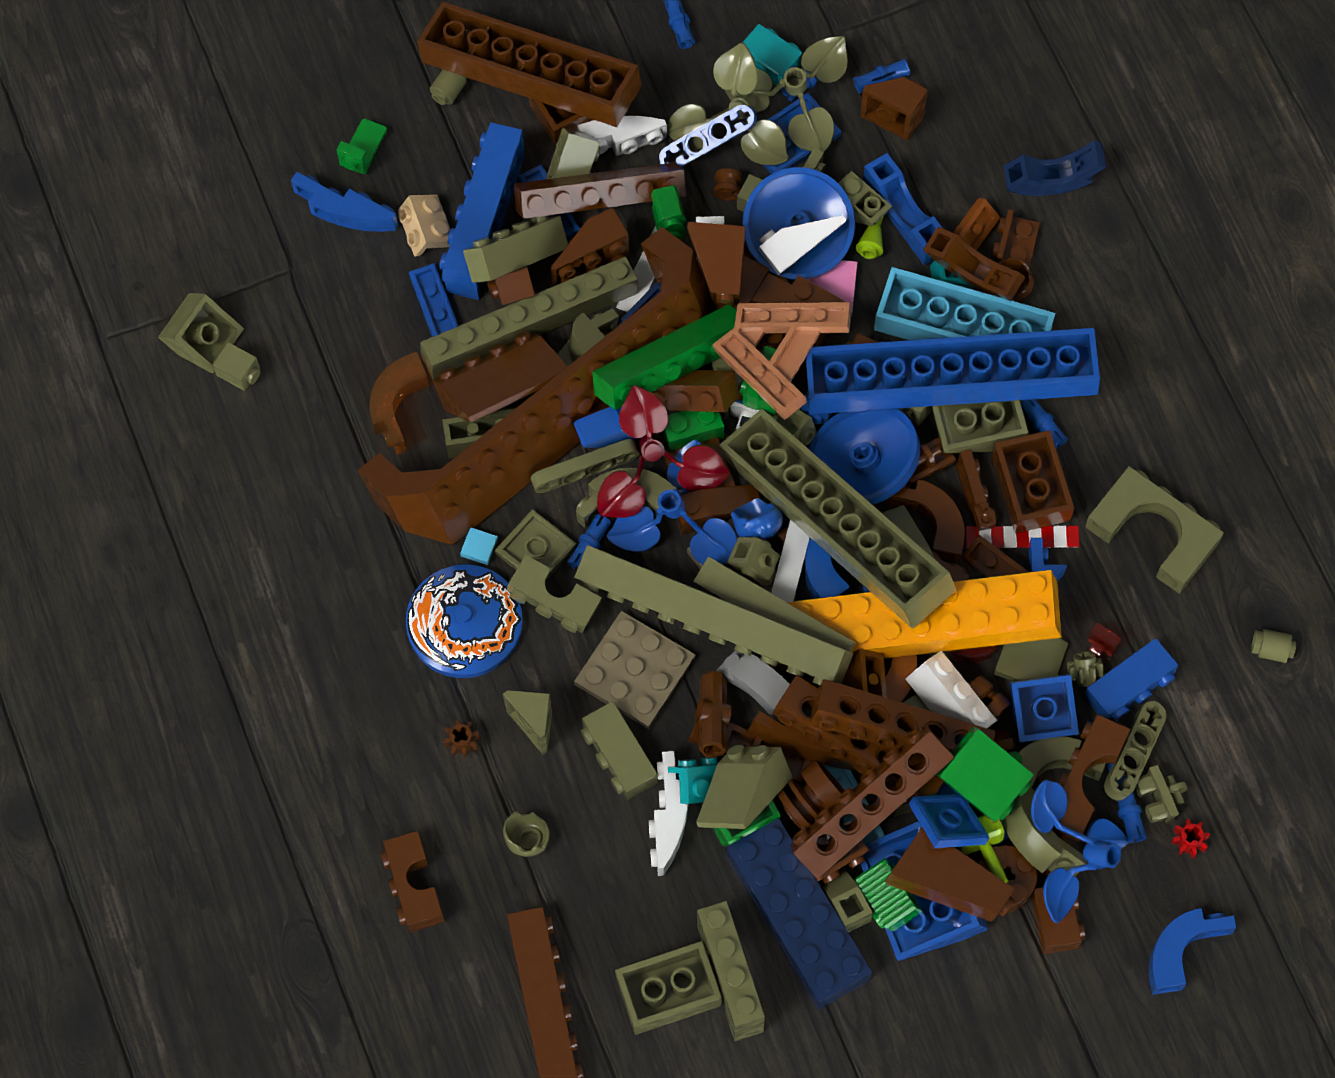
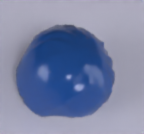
M759 498L731 512L735 530L739 537H757L767 540L777 533L783 523L780 508L773 503L767 504Z

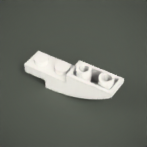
M624 116L618 127L593 120L578 125V132L594 136L600 142V154L612 147L615 155L618 156L621 154H631L638 148L648 144L655 145L660 143L663 139L667 138V124L665 120L652 117Z
M674 751L662 752L663 761L657 762L658 780L664 779V790H659L660 808L666 809L654 810V820H649V837L656 838V849H650L651 867H657L658 876H664L672 864L679 849L687 820L688 804H680L679 780H676V773H668V767L675 766Z

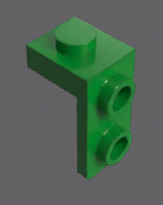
M362 119L350 143L341 141L336 149L340 166L365 175L387 133V128L370 120Z

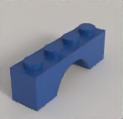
M886 153L864 166L863 181L892 206V209L886 213L922 264L926 265L933 261V259L923 249L936 228H942V226L934 216H927L917 206L907 189L903 173L890 155Z

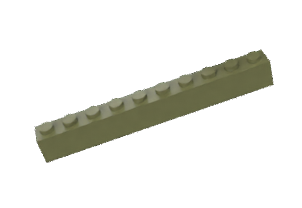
M586 546L574 577L584 581L582 587L598 593L601 588L608 591L607 597L620 603H623L624 599L634 602L632 605L634 609L647 614L650 609L659 612L657 618L674 624L676 619L684 623L683 629L698 635L701 630L710 633L708 639L722 645H725L726 641L736 644L734 650L749 656H751L752 651L761 654L760 660L777 667L778 662L788 666L787 672L802 678L804 673L814 676L813 682L821 685L824 679L842 684L854 654L851 651L592 546Z

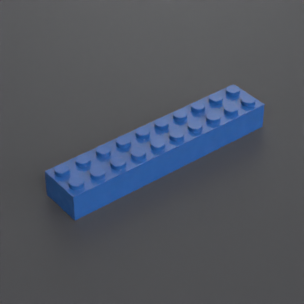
M1094 328L812 347L806 356L810 414L1098 395L1100 383Z

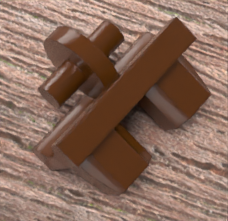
M940 437L927 444L920 445L919 462L915 472L908 481L910 486L917 483L918 479L923 480L955 463L956 459L952 453L943 452Z

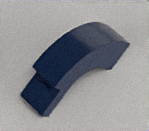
M1092 141L1079 150L1056 159H1036L1023 154L1004 165L1003 168L1008 191L1026 196H1044L1073 191L1092 183V176L1105 169L1106 163L1102 143Z

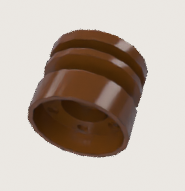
M817 759L801 771V775L806 782L804 787L791 779L788 784L794 795L784 787L777 794L782 801L786 813L800 829H809L816 822V816L826 808L831 809L839 802L837 800L838 797L845 791L834 776ZM848 814L843 815V816L840 818V820H842V819H843L845 816H847Z

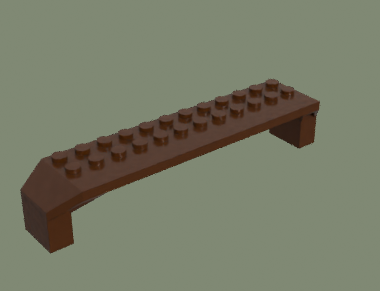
M663 227L642 242L641 246L654 278L661 284V292L443 468L401 472L381 453H378L357 471L376 505L405 532L450 545L458 542L469 532L470 527L475 528L528 485L534 473L550 467L581 442L573 424L576 420L610 407L594 395L592 371L709 314L708 288L693 249Z

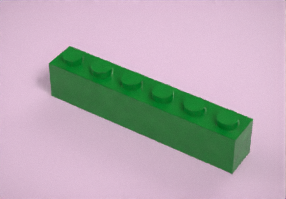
M732 306L722 307L592 371L594 395L612 409L617 410L622 407L632 386H639L649 392H653L721 358L714 351L712 344L734 328L737 310Z

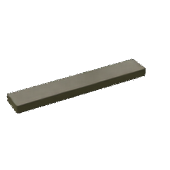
M709 556L693 581L725 601L848 651H852L856 645L855 642Z

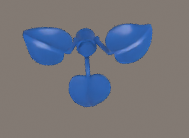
M698 440L691 441L676 454L675 458L683 462L685 451L690 447L701 444ZM672 462L668 467L667 479L676 489L665 490L659 495L658 505L660 508L656 510L658 513L656 519L652 510L643 506L633 516L617 518L612 529L607 534V538L616 546L627 551L643 552L654 547L660 540L661 534L656 525L661 522L664 514L672 519L681 516L698 532L691 539L690 550L694 559L702 565L708 556L722 565L728 564L727 561L737 541L734 530L724 520L711 518L706 521L703 528H700L685 512V502L680 495L687 494L689 490L679 484L677 475L681 468Z
M1045 779L1036 789L1032 799L1031 817L1035 827L1043 833H1048L1055 826L1058 830L1087 842L1083 850V856L1088 861V864L1072 867L1067 872L1063 868H1056L1048 875L1043 888L1044 902L1051 920L1059 923L1072 908L1078 896L1079 880L1073 875L1085 870L1095 871L1105 867H1116L1121 858V849L1128 844V838L1119 827L1103 818H1098L1090 824L1087 836L1063 826L1059 820L1066 813L1067 795L1060 784Z

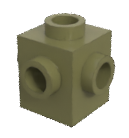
M738 537L727 563L739 571L741 576L751 582H756V580L769 581L780 555L771 548V544L766 540L757 537Z

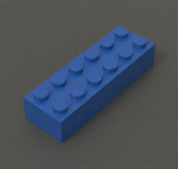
M490 122L487 132L483 131L479 146L482 149L480 155H475L473 159L472 172L474 173L472 179H468L464 187V196L466 198L464 204L458 205L456 220L458 222L456 228H451L449 232L448 244L450 246L448 252L443 253L440 260V269L443 270L442 281L445 282L447 293L476 300L480 298L485 281L472 283L463 250L472 247V241L484 237L491 239L493 238L492 233L502 230L514 193V184L517 183V176L520 174L525 159L523 131Z

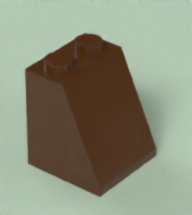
M688 222V234L711 299L717 300L719 305L727 306L734 305V301L740 302L745 226Z

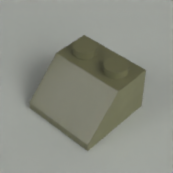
M189 293L158 338L177 355L210 373H214V361L228 342L231 344L235 343L244 328L206 294Z

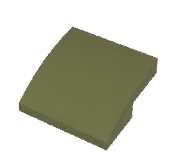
M1060 638L1004 644L994 675L1012 681L1058 675L1068 643Z

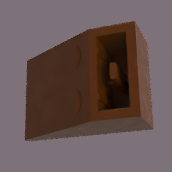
M613 207L587 219L551 267L553 286L625 256L627 260L630 259L628 233Z

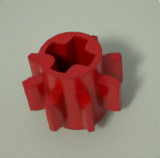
M1187 819L1184 828L1176 825L1174 832L1179 836L1174 837L1171 844L1178 845L1180 849L1179 855L1185 852L1190 853L1191 858H1195L1197 849L1202 852L1206 851L1208 846L1202 841L1207 840L1210 833L1203 832L1201 828L1202 822L1198 823V825L1191 824L1190 819ZM1190 834L1195 837L1191 843L1186 840Z

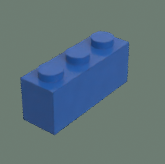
M1155 638L1086 689L1084 698L1098 715L1109 720L1114 719L1117 722L1129 713L1130 710L1128 708L1136 702L1140 705L1148 700L1153 694L1151 691L1160 685L1161 688H1164L1176 678L1174 674L1178 664Z

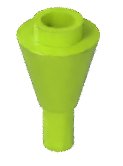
M883 217L873 226L867 227L856 245L857 252L866 259L878 258L883 254L881 229Z

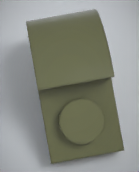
M613 308L603 314H596L591 320L584 312L575 319L569 341V352L574 361L617 328L619 315Z

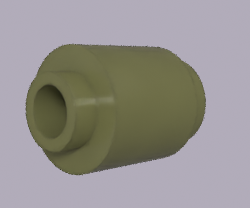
M442 69L430 87L433 100L441 105L452 104L465 86L467 77Z
M1263 629V631L1255 630L1251 653L1257 654L1258 658L1286 663L1288 658L1293 659L1296 641H1292V634Z

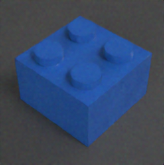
M1070 674L1009 681L1016 735L1019 742L1079 734Z

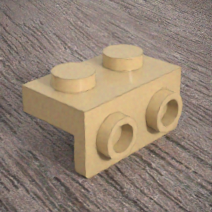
M409 195L398 209V216L403 224L407 235V242L414 256H421L426 248L449 247L448 236L450 227L438 195Z

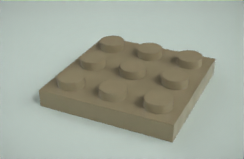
M621 611L575 679L574 685L605 704L613 701L620 713L650 729L696 657L694 653Z

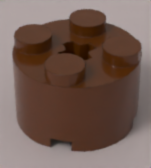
M995 846L992 848L1005 875L1008 876V885L1015 889L1009 897L1014 902L1007 913L1014 912L1030 900L1037 882V870L1024 858L1016 847ZM982 857L978 864L990 872L984 857Z

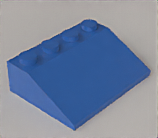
M919 821L865 844L870 851L864 854L867 860L861 863L863 872L883 858L891 860L894 866H896L922 828ZM914 894L913 896L923 912L896 931L885 928L897 961L963 941L989 929L985 919Z

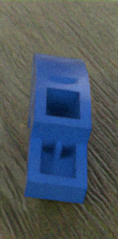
M296 172L291 179L294 193L308 200L311 214L338 226L363 231H396L398 228L395 211L385 204L379 205L373 202L363 192L357 193L349 189L343 197L338 190L332 187L328 189L320 185L319 181L311 175L304 176Z

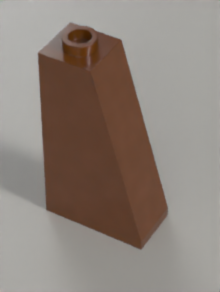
M923 828L920 829L885 881L889 886L991 922L998 914L1004 917L1014 902L1009 899L1015 890L955 847L934 848Z

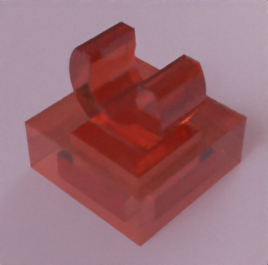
M1097 622L1087 640L1092 644L1089 651L1095 653L1096 658H1100L1103 652L1112 657L1120 645L1121 638Z

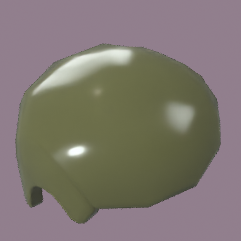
M516 811L505 820L503 835L507 847L514 854L529 857L538 855L546 849L549 843L550 830L546 821L534 812L520 814Z

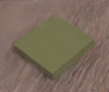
M532 509L496 548L495 554L515 570H517L526 554L551 569L549 578L577 545L572 539Z

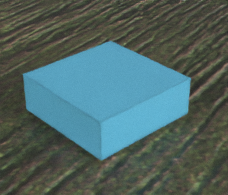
M470 527L460 552L461 557L488 565L498 537Z

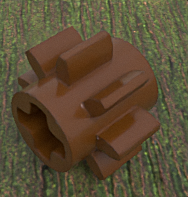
M456 720V725L452 729L445 728V732L450 738L443 740L444 747L452 746L450 752L453 757L459 753L467 758V753L471 749L478 750V746L473 740L479 739L480 735L478 731L471 732L472 722L469 721L464 725ZM464 735H466L467 741L460 740L459 743H457V737L463 738Z

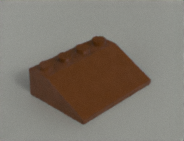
M528 331L518 334L514 337L515 341L507 345L501 343L489 349L490 353L482 357L475 355L466 359L463 366L456 369L455 367H450L439 372V377L432 381L444 410L471 423L538 391L568 366L540 335Z

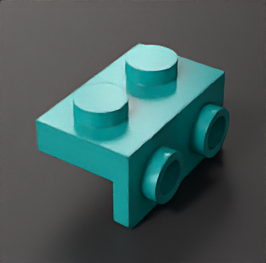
M718 757L700 758V763H696L695 759L678 760V766H669L668 773L679 774L680 804L704 802L718 764Z

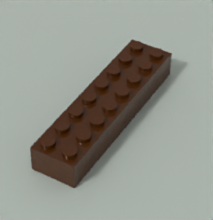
M443 1L417 40L423 63L614 127H618L641 88L639 68L636 64Z

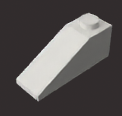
M842 215L782 228L777 233L772 229L760 239L762 245L759 246L758 250L775 272L780 275L844 224L846 218Z

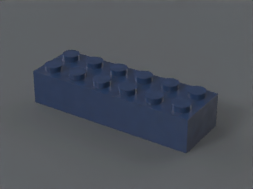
M778 818L728 846L726 857L815 1006L820 1010L870 981L872 971L814 875L793 854L791 848L793 841Z

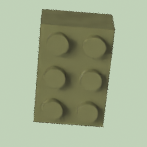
M702 941L615 970L616 980L635 1035L722 1006V997Z

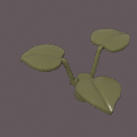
M843 36L830 37L808 47L801 59V65L804 70L797 67L788 69L784 74V79H781L772 91H770L772 89L770 76L765 71L757 69V85L751 92L756 99V113L765 111L770 103L769 96H774L782 87H785L790 95L798 96L803 114L795 115L791 119L788 126V134L791 141L803 150L812 152L813 148L825 152L833 139L834 124L831 115L822 107L813 108L808 112L803 93L807 88L806 78L812 79L816 75L820 82L831 83L839 80L844 75L848 63L845 38ZM732 89L725 90L730 101L736 97L732 95Z
M744 42L739 43L722 54L715 62L713 68L717 84L722 89H732V95L736 96L730 102L729 107L707 119L706 111L701 105H684L671 116L668 122L667 133L669 137L676 141L739 105H749L755 110L756 99L751 92L757 85L758 73L754 58ZM740 110V111H739L740 117L737 118V119H744V118H746V125H747V124H748L747 118L750 116V113H749V112L744 113V112H742V110ZM763 119L757 121L751 129L747 130L749 133L745 134L741 139V147L744 154L756 163L777 165L789 159L784 133L779 125L771 120ZM698 136L692 137L689 142L690 149L698 150L703 148L702 139Z

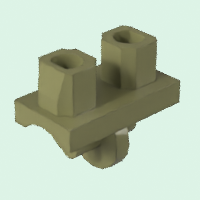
M1158 765L1150 767L1147 774L1139 778L1135 787L1140 798L1153 793L1157 801L1145 807L1150 823L1165 820L1166 824L1176 821L1175 817L1179 815L1176 806L1184 803L1181 793L1186 791L1188 787L1185 782L1176 784L1173 775L1167 776L1164 780Z

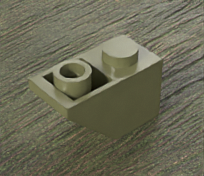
M852 171L838 183L851 202L856 223L873 226L892 209V206Z
M843 867L838 870L841 874L839 877L827 884L822 879L818 884L846 930L850 932L871 922L872 911L859 886Z

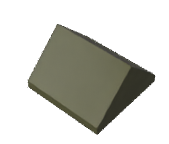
M507 690L503 693L506 712L544 755L548 752L552 718L550 694Z

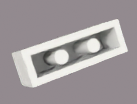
M942 651L925 661L905 679L931 712L984 728H989L997 721Z

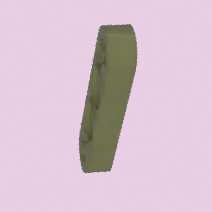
M626 439L537 471L531 476L530 480L536 493H545L633 461L640 453L634 439Z
M1156 701L1146 702L1137 711L1120 754L1105 780V792L1113 800L1122 801L1134 791L1165 723L1166 710ZM1151 711L1154 720L1149 725H1146L1145 723L1150 717L1148 712ZM1136 732L1142 733L1146 737L1147 745H1140L1135 740L1134 735ZM1124 756H1131L1135 759L1136 769L1129 768L1125 764ZM1122 776H1126V778L1123 780L1122 785H1121V788H1122L1123 790H1119V789L1117 788V787H1118L1117 781H1118Z

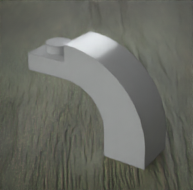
M735 650L716 671L723 673V676L727 678V682L739 687L752 696L772 719L786 726L779 721L777 716L773 714V711L790 684L755 655L751 654L749 656ZM802 709L805 715L811 717L812 711L810 709Z

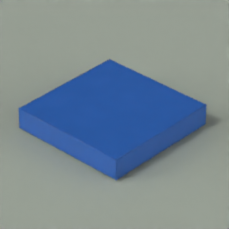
M961 795L912 797L909 802L910 808L934 848L986 845L989 835L968 801Z

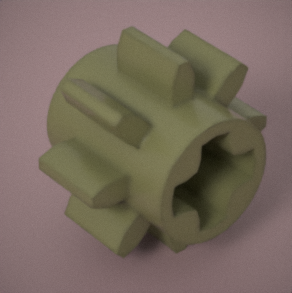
M1078 652L1073 656L1074 661L1067 662L1068 674L1071 675V680H1075L1076 685L1079 687H1089L1098 680L1097 677L1104 676L1102 659L1096 658L1093 652Z

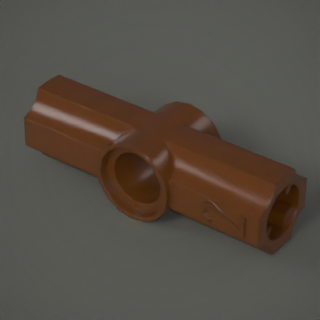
M712 671L710 673H703L700 679V700L695 712V723L699 725V751L703 753L704 757L715 758L723 756L726 751V730L731 718V705L727 704V678L721 672Z

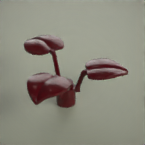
M634 385L631 387L620 409L619 424L628 436L641 438L639 447L642 455L639 457L640 461L633 479L623 470L615 471L605 478L597 496L598 512L603 517L626 518L637 514L643 508L646 494L644 488L637 484L640 479L646 460L654 462L662 456L668 458L673 464L681 468L677 475L679 484L692 492L719 486L728 477L729 470L720 455L713 448L706 445H695L687 449L683 454V462L678 461L667 449H664L661 438L654 433L662 432L666 428L668 423L667 410L654 394Z

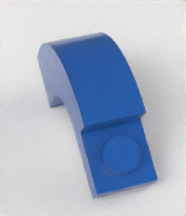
M810 538L805 556V580L813 599L849 595L850 586L833 568L831 556Z
M1202 908L1186 912L1174 919L1160 935L1150 956L1149 982L1152 995L1183 990L1186 985L1182 964L1184 948L1198 939L1231 935L1236 929L1234 915L1225 917L1224 913H1215L1208 915L1207 919L1204 920Z

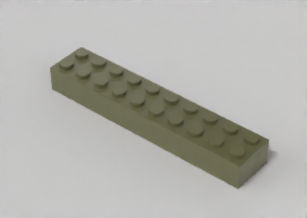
M759 410L719 445L730 466L770 502L780 508L790 520L910 628L916 627L956 591L949 571L765 410Z

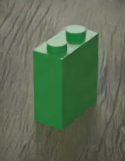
M971 727L951 752L954 758L935 774L994 822H997L998 819L1003 820L1013 808L1011 803L1018 795L1023 796L1032 785L1030 779L1034 776L1004 749L975 727Z

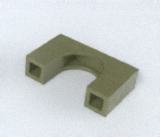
M1128 466L1089 515L1085 527L1109 544L1125 522L1136 514L1150 512L1165 517L1176 530L1178 544L1159 568L1156 578L1180 594L1220 543L1224 532L1220 530V527L1214 521L1205 520L1198 515L1191 505L1181 503L1175 499L1167 488L1163 486L1158 487L1152 483L1144 472L1134 470Z
M727 901L697 910V928L706 954L711 955L725 1001V1014L734 1042L763 1033L765 1016Z

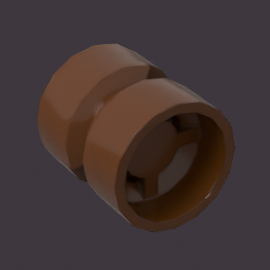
M981 675L969 685L984 704L988 700L991 702L987 708L997 720L987 728L991 729L1007 714L1012 707V703L1002 693H995V686Z

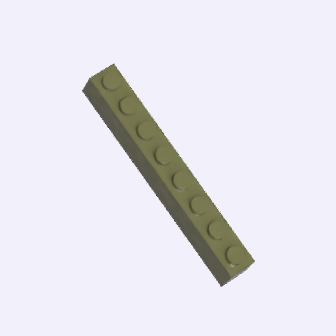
M625 256L535 294V296L522 299L420 342L421 357L432 379L439 377V372L450 367H455L456 369L465 365L464 361L472 356L480 355L482 357L490 353L489 349L501 343L507 345L515 341L514 337L518 334L529 331L530 333L541 335L574 321L583 312L585 315H589L637 294L638 279Z

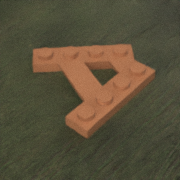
M850 302L738 303L734 328L712 344L714 351L785 420L807 403L805 396L791 383L792 379L820 333H849L852 307ZM764 333H786L770 361L756 349Z

